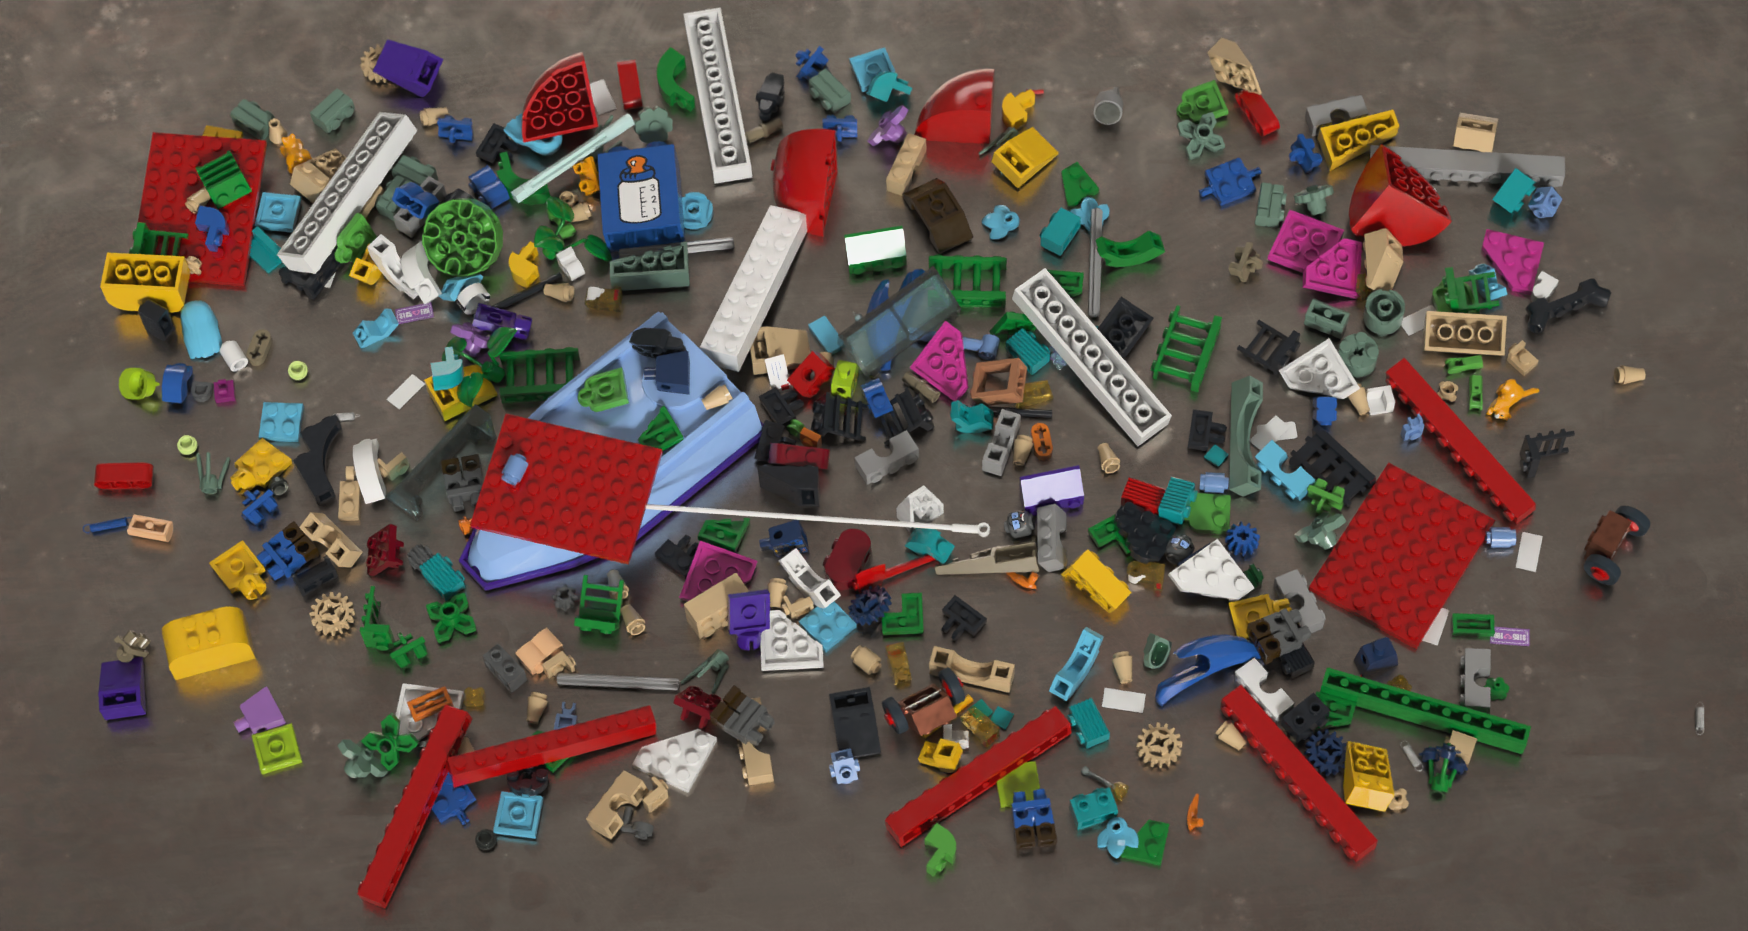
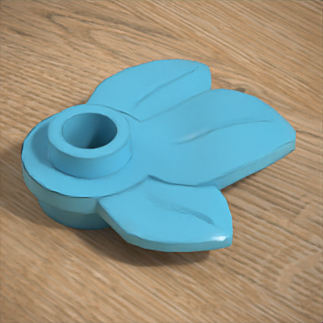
M1085 197L1081 208L1071 209V213L1081 217V225H1084L1091 232V210L1100 208L1103 211V226V221L1109 216V207L1107 204L1098 205L1095 199Z
M997 205L994 207V213L987 214L981 222L983 225L992 228L990 239L995 240L1003 238L1009 231L1015 230L1019 225L1020 219L1015 212H1010L1007 206Z
M1121 817L1112 818L1108 822L1107 828L1101 831L1097 838L1098 847H1107L1109 853L1116 859L1120 857L1126 846L1137 848L1139 844L1136 831L1129 828L1127 822ZM1116 824H1120L1118 830H1114Z

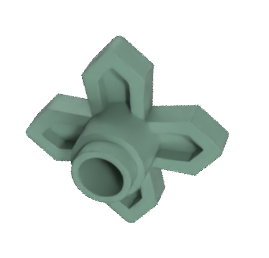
M1213 112L1202 115L1198 125L1189 120L1177 124L1179 135L1191 140L1185 149L1189 160L1200 157L1204 147L1212 152L1225 148L1222 136L1213 133L1212 129L1217 123Z
M1323 512L1315 518L1310 526L1302 528L1294 536L1298 542L1304 543L1309 540L1311 544H1318L1323 549H1329L1337 543V535L1334 529L1343 525L1346 519L1343 514L1331 516L1330 512Z
M350 739L342 740L337 745L342 754L349 758L345 762L344 770L350 777H366L369 773L376 777H384L387 774L388 770L382 765L381 760L373 756L374 750L367 749L361 740L357 744Z

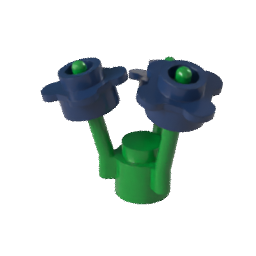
M1443 743L1442 747L1436 746V748L1429 746L1424 748L1422 753H1419V756H1422L1423 762H1429L1428 784H1432V790L1447 793L1448 788L1452 787L1455 775H1462L1464 771H1468L1465 761L1456 757V754H1461V751L1455 750L1456 746L1451 743ZM1440 756L1444 758L1441 773H1436L1434 777L1433 762L1440 761ZM1447 769L1452 771L1450 776L1446 775Z

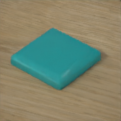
M1214 445L1204 458L1219 467L1229 454L1217 445Z
M982 699L968 709V712L978 723H981L993 713Z
M997 706L989 722L1006 730L1014 714Z

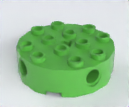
M458 198L438 205L428 215L424 234H422V244L431 263L438 270L457 277H467L487 270L497 260L503 247V230L498 216L488 205L476 199Z

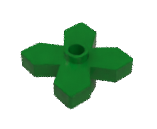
M465 593L453 596L450 602L444 604L436 601L426 605L429 618L438 621V624L433 629L438 643L450 640L454 628L463 634L472 633L477 630L473 617L464 614L469 607Z
M390 713L381 722L382 733L371 731L361 740L367 749L378 750L381 753V763L388 771L400 762L399 751L410 753L420 743L412 733L399 734L400 720L393 713Z

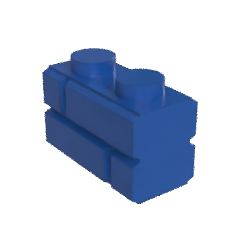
M1313 398V407L1315 408L1313 410V420L1317 421L1319 425H1332V421L1337 420V411L1335 410L1337 408V398Z

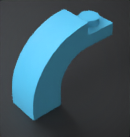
M1088 627L1083 629L1071 657L1056 674L1049 689L1051 693L1067 701L1077 691L1098 656L1099 647L1104 636Z

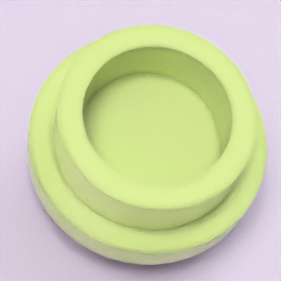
M301 361L292 362L288 368L289 376L294 380L305 378L308 374L307 365Z
M189 435L182 436L177 443L179 452L185 455L195 452L198 446L196 439Z

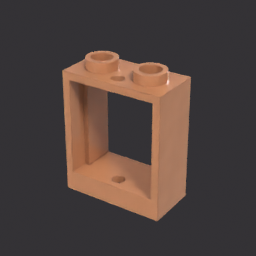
M1020 358L976 363L975 371L973 372V387L970 391L971 398L977 405L984 404L985 406L1022 402L1027 366ZM1010 372L1007 389L984 392L987 374Z

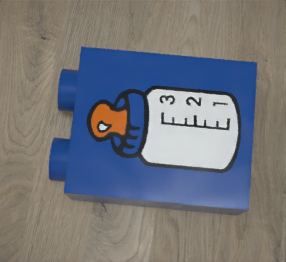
M655 141L649 143L646 148L630 150L627 147L617 146L609 149L608 153L598 154L602 229L610 253L619 252V249L685 242L680 165L674 144L667 145L664 142Z

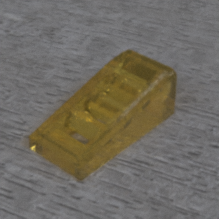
M1048 381L1025 383L1023 401L1014 403L1015 408H1023L1053 399ZM1044 387L1046 394H1042L1040 388ZM1035 389L1037 390V393H1038V395H1036V396H1035L1034 391H1033V390H1035ZM1028 391H1029V393H1030V395H1031V396H1029V397H1027V394H1026V392H1028Z

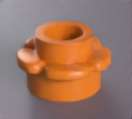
M466 516L458 520L463 535L472 534V530H474L470 526L472 519H467Z

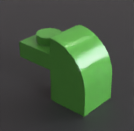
M936 823L925 838V847L935 853L926 865L927 873L933 877L937 871L941 872L944 869L946 861L953 865L956 859V841L954 836L946 828Z

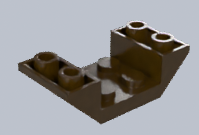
M935 178L902 194L910 209H916L930 231V240L939 254L973 238L963 209L944 181Z

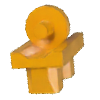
M588 157L573 165L574 172L577 175L579 174L581 180L579 184L580 190L585 192L586 196L600 191L599 171H597L593 157Z

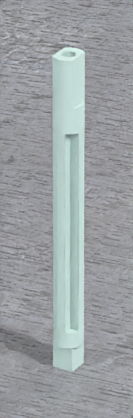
M628 113L575 150L513 190L511 194L514 200L520 203L592 152L634 125L632 117Z

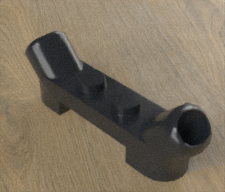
M1591 278L1580 282L1577 292L1550 303L1547 302L1545 297L1535 300L1526 307V312L1530 316L1527 326L1530 331L1541 333L1545 330L1548 319L1555 316L1561 317L1570 310L1582 308L1585 304L1591 303L1604 308L1608 304L1611 291L1600 287L1596 279Z

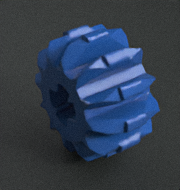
M1241 521L1239 526L1233 524L1231 529L1226 531L1225 543L1229 544V551L1234 550L1235 556L1239 552L1243 557L1246 556V552L1252 555L1254 549H1257L1259 546L1260 536L1256 534V528L1250 529V523L1243 526Z

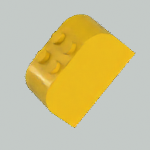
M107 253L100 287L107 302L116 308L138 311L142 303H145L147 299H151L167 308L168 313L181 311L185 304L190 269L184 256Z
M220 607L175 619L165 624L161 630L169 669L175 680L256 659L248 622L243 611L238 607Z

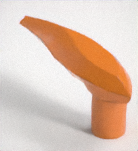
M1015 572L1006 573L1017 584L1025 588L1036 589L1035 582L1039 577L1037 573L1031 572L1029 578Z
M1199 794L1195 795L1187 812V825L1190 831L1194 827H1202L1204 824L1203 819L1197 818Z

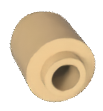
M859 645L851 654L853 663L869 675L877 673L882 666L881 658L866 646Z

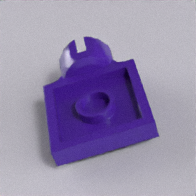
M478 303L472 326L477 327L479 330L493 332L501 327L515 328L518 331L513 337L526 340L532 325V318L521 314L516 316L514 312Z
M767 589L728 594L729 634H737V644L743 650H750V641L753 642V650L759 648L761 633L764 630L770 629V592Z

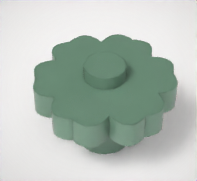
M655 106L653 109L645 107L638 112L639 118L634 120V131L639 134V139L642 142L649 144L654 141L663 142L668 139L667 132L672 131L673 121L665 109L659 106Z
M1329 184L1309 186L1306 190H1302L1294 195L1295 203H1306L1311 215L1323 213L1326 211L1325 207L1327 206L1325 198L1334 193L1333 187Z

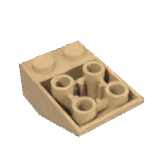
M1221 38L1207 52L1216 78L1220 82H1225L1234 87L1260 95L1262 92L1251 63L1236 42Z
M1460 113L1453 146L1461 149H1473L1492 153L1498 119Z
M335 148L299 164L293 169L290 185L314 203L347 157Z
M1386 228L1364 234L1365 242L1363 243V248L1366 253L1364 264L1367 269L1366 284L1373 291L1383 289L1382 291L1392 290L1403 264L1402 244Z
M768 326L760 327L750 348L754 375L768 373L765 359L783 354L787 370L797 369L810 354L807 331Z

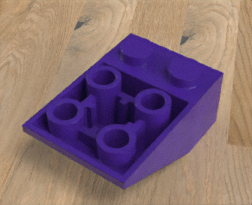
M387 39L372 72L423 98L430 91L444 59L427 50Z
M143 657L133 658L127 663L119 660L101 663L98 695L99 711L104 720L146 714Z

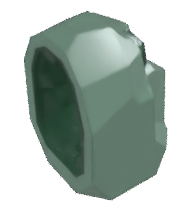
M1150 633L1143 651L1145 666L1151 669L1161 667L1166 662L1170 653L1172 642Z

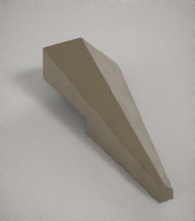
M1037 535L1031 536L1030 541L1020 543L1017 540L1013 541L1012 545L996 546L970 554V558L959 561L956 558L952 559V563L935 564L936 575L1039 572Z

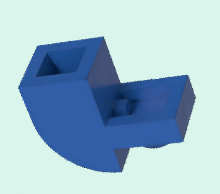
M199 206L195 225L199 231L208 232L205 244L209 251L217 252L218 246L222 244L223 235H229L230 233L229 225L222 213L217 209Z
M184 363L166 366L162 380V401L182 403L187 397V380L193 374V366H186Z
M879 378L860 385L865 401L875 418L893 411Z

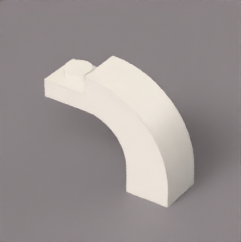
M380 234L367 246L373 262L400 292L403 290L414 300L418 293L414 288L410 289L405 280L401 259L397 254L395 245Z
M420 241L403 254L401 266L410 289L414 288L425 305L440 296L442 292L428 270L427 262L430 260L427 258L422 241Z
M377 438L373 440L365 439L353 445L355 472L366 504L385 499L386 487L377 459L379 449Z
M794 548L779 560L780 564L789 574L788 578L806 598L810 596L814 605L826 608L841 596L829 579H822L811 569L797 548Z

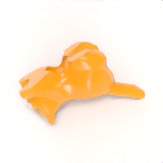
M293 133L290 136L282 137L283 145L279 150L286 157L288 172L293 174L295 166L313 158L310 152L303 148L302 141L296 139Z
M1508 379L1496 390L1498 397L1490 404L1486 415L1494 413L1495 418L1508 421V418L1511 419L1512 417L1509 410L1513 404L1523 397L1538 393L1540 390L1538 388L1524 390L1522 386L1517 384L1515 379Z

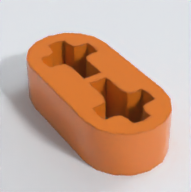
M1036 423L1031 429L1034 453L1036 458L1046 461L1051 458L1053 453L1049 428L1044 423ZM1037 430H1041L1043 433L1042 439H1040ZM1041 445H1044L1045 450H1047L1045 454L1041 451Z

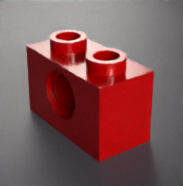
M811 351L787 381L802 396L811 398L819 392L820 386L832 377V373L836 368L821 353ZM814 372L815 376L811 380V373Z

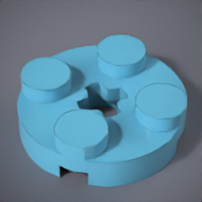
M690 192L685 194V197L682 198L684 227L687 229L706 227L713 217L711 201L702 193ZM693 208H696L698 212L695 214H691V212L689 211L693 210Z

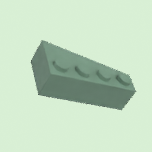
M687 241L681 242L676 247H671V245L663 247L664 250L657 252L647 251L644 255L638 257L632 255L610 261L612 291L616 289L622 291L690 286Z

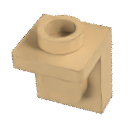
M1522 340L1518 344L1514 343L1509 348L1507 362L1525 376L1538 364L1539 360L1524 348L1526 343Z
M787 595L783 596L781 608L786 616L789 615L791 620L794 621L810 613L814 609V605L810 596L800 598L794 604H791Z
M563 651L542 664L544 673L548 678L553 675L557 676L565 667L570 673H576L574 659L571 655L566 656Z
M655 776L651 778L655 790L647 792L643 799L644 808L649 813L669 798L667 784L662 779L658 780Z

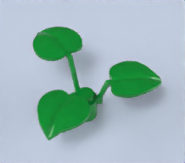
M551 196L547 199V209L555 217L561 218V223L555 233L547 226H539L534 236V247L543 248V254L548 259L553 260L556 258V254L585 243V248L591 254L607 262L612 261L611 253L606 243L595 235H588L587 239L583 238L564 248V241L558 237V234L565 220L569 222L574 220V212L565 201L557 197Z
M501 327L492 333L487 343V347L490 349L488 355L492 361H486L484 364L462 352L467 345L465 338L456 336L448 342L446 347H452L453 354H457L458 359L460 355L480 366L483 374L473 372L471 376H465L458 385L457 396L463 404L472 407L473 400L482 386L483 378L489 381L492 380L495 383L503 379L505 370L499 366L500 363L496 361L495 357L503 352L518 331L517 329ZM445 350L442 354V361H446Z

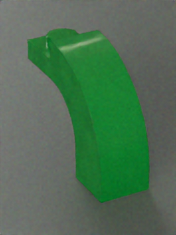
M670 47L662 55L657 66L659 91L664 101L671 107L677 103L681 108H686L691 112L696 107L694 96L675 82L677 76L686 68L685 56Z
M503 152L500 153L501 161H498L500 170L496 171L497 177L507 189L509 197L514 200L511 192L530 179L518 177L512 171L508 153ZM545 184L520 203L529 205L546 203L550 197L548 185Z
M1147 231L1138 238L1126 242H1115L1102 236L1095 240L1098 254L1105 259L1106 265L1112 267H1128L1142 264L1165 252L1161 236L1151 231Z

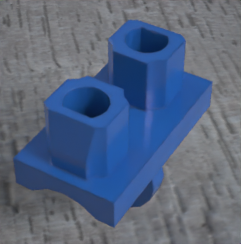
M821 46L817 48L811 57L809 56L811 53L809 49H806L805 52L799 50L796 53V58L798 59L796 64L798 66H801L802 63L805 64L796 76L801 80L804 77L810 80L819 73L812 67L813 64L821 69L827 64L829 59L822 53L824 49Z
M446 115L443 119H438V137L449 138L450 143H455L456 139L472 141L473 127L471 118H463L459 121L455 120L453 116Z
M827 115L826 119L823 118V129L835 130L838 142H842V137H857V119L853 115H846L844 119H837L834 115Z
M1298 134L1297 140L1291 145L1290 149L1292 152L1289 154V159L1297 161L1305 173H1310L1313 167L1319 166L1323 161L1320 153H1313L1315 147L1313 139H1306L1303 134Z
M270 489L258 499L256 497L261 494L259 490H255L253 493L248 490L244 492L246 499L242 501V504L246 507L250 502L252 503L242 512L241 517L244 520L248 519L254 525H257L264 518L258 511L260 507L264 506L269 513L278 507L277 502L273 498L274 493Z

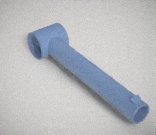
M908 326L906 338L929 342L936 334V331ZM990 334L984 335L982 340L963 337L964 349L979 351V357L985 360L996 359L1000 343L998 337Z

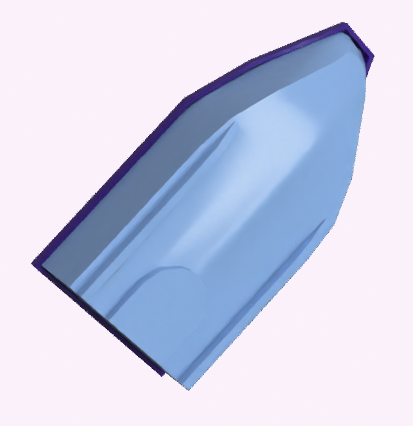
M658 311L634 331L641 328L666 329L671 333L672 337L681 338L683 345L689 352L690 394L658 391L656 380H644V368H656V359L643 356L632 348L633 344L629 343L633 333L631 332L550 396L528 419L639 444L638 438L647 430L649 423L659 414L660 408L665 406L684 439L663 451L647 504L680 506L757 444L760 439L763 423L759 420L755 405L749 400V397L744 392H741L727 378V375L684 333L682 334L672 325L663 312L660 313ZM623 368L629 399L628 404L600 412H594L590 407H583L579 404L578 393L581 389L585 388V382L589 377ZM719 385L720 387L726 385L733 399L729 400L727 404L706 410L701 399ZM646 509L637 540L673 511ZM474 529L461 554L459 563L487 591L574 568L598 557Z

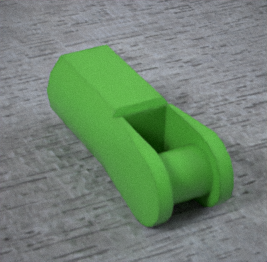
M1481 355L1449 358L1445 360V365H1448V374H1456L1463 371L1483 368V361Z
M1471 375L1469 377L1468 408L1469 410L1476 408L1482 411L1483 377L1481 375Z

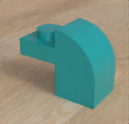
M884 71L872 79L866 94L887 102L892 88L910 95L912 87L908 86L909 82L900 78L896 81L898 73Z
M444 347L446 361L431 363L434 391L456 387L464 378L463 360L458 359L457 354H453L452 347Z
M959 400L951 402L950 416L951 420L956 423L957 431L963 433H982L993 429V411L984 404L969 408Z
M915 528L904 545L919 556L927 553L942 564L947 561L955 545L940 536L941 532L928 528Z

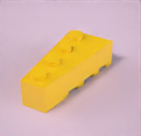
M1394 110L1320 128L1318 141L1329 172L1369 151L1371 145L1378 146L1395 137L1399 129V123Z

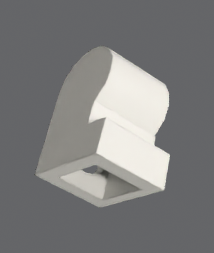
M572 247L556 254L558 265L570 281L585 274L583 266L575 256Z
M1541 271L1531 294V302L1543 297L1548 302L1557 289L1559 280Z

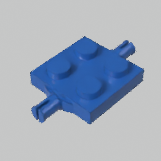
M1239 157L1205 170L1204 175L1208 180L1209 186L1199 189V194L1203 197L1212 193L1221 206L1256 192V187L1252 182V177L1261 175V169L1257 167L1248 171Z
M448 772L432 810L441 823L450 817L457 816L461 824L464 825L466 824L465 821L469 822V818L464 810L468 805L476 801V798L467 784L453 787Z

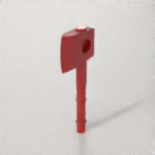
M927 554L886 569L885 564L876 565L854 574L852 585L854 590L861 594L862 589L868 590L869 586H872L873 589L877 585L882 586L883 580L936 559Z

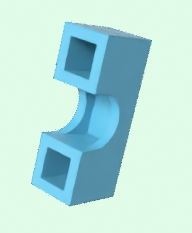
M1273 440L1255 456L1258 462L1256 464L1257 467L1264 473L1268 471L1272 475L1270 477L1277 486L1282 484L1286 488L1285 493L1291 499L1297 498L1301 501L1308 494L1307 489L1309 485L1313 486L1315 483V479L1301 466L1293 473H1284L1281 470L1288 456Z

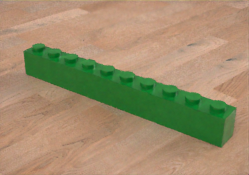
M1328 667L1326 668L1320 689L1321 693L1356 702V706L1451 734L1454 730L1477 738L1478 742L1523 754L1531 730V726Z

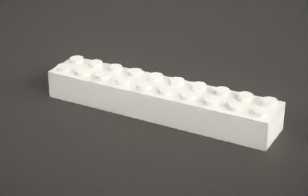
M721 8L683 14L714 184L752 178L751 162Z
M378 113L277 253V256L289 270L316 274L321 268V265L336 246L339 234L355 214L361 212L363 206L371 198L373 192L383 181L385 175L393 167L395 161L403 153V150L417 132V129L407 115Z
M770 205L700 346V349L718 367L739 372L807 232L806 214Z
M1046 268L1014 290L1012 300L1137 446L1168 425L1172 415Z

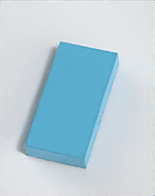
M825 315L808 325V328L826 352H830L833 355L846 348L845 342Z

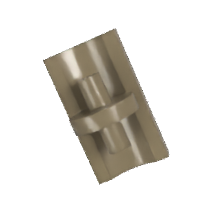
M1247 242L1245 247H1236L1234 256L1240 261L1239 263L1231 262L1228 268L1230 274L1239 276L1241 282H1247L1250 272L1254 273L1255 269L1259 270L1263 267L1260 254H1257L1252 248V242Z
M129 630L124 637L117 635L114 639L116 643L122 644L117 650V658L121 662H130L134 655L146 657L149 654L145 648L151 640L144 633L137 634Z

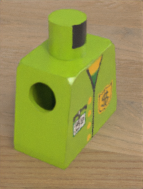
M838 360L831 384V395H840L844 399H853L859 378L858 364ZM841 388H843L846 392L841 393Z

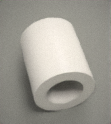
M226 341L221 345L219 352L231 371H239L247 365L248 359L236 341Z

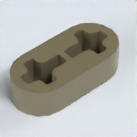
M261 329L256 331L247 350L248 361L253 366H259L264 363L272 345V337L267 330Z

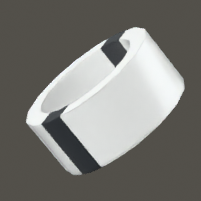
M474 283L461 291L456 301L465 314L472 315L476 313L478 303L487 305L490 300V294L482 284Z

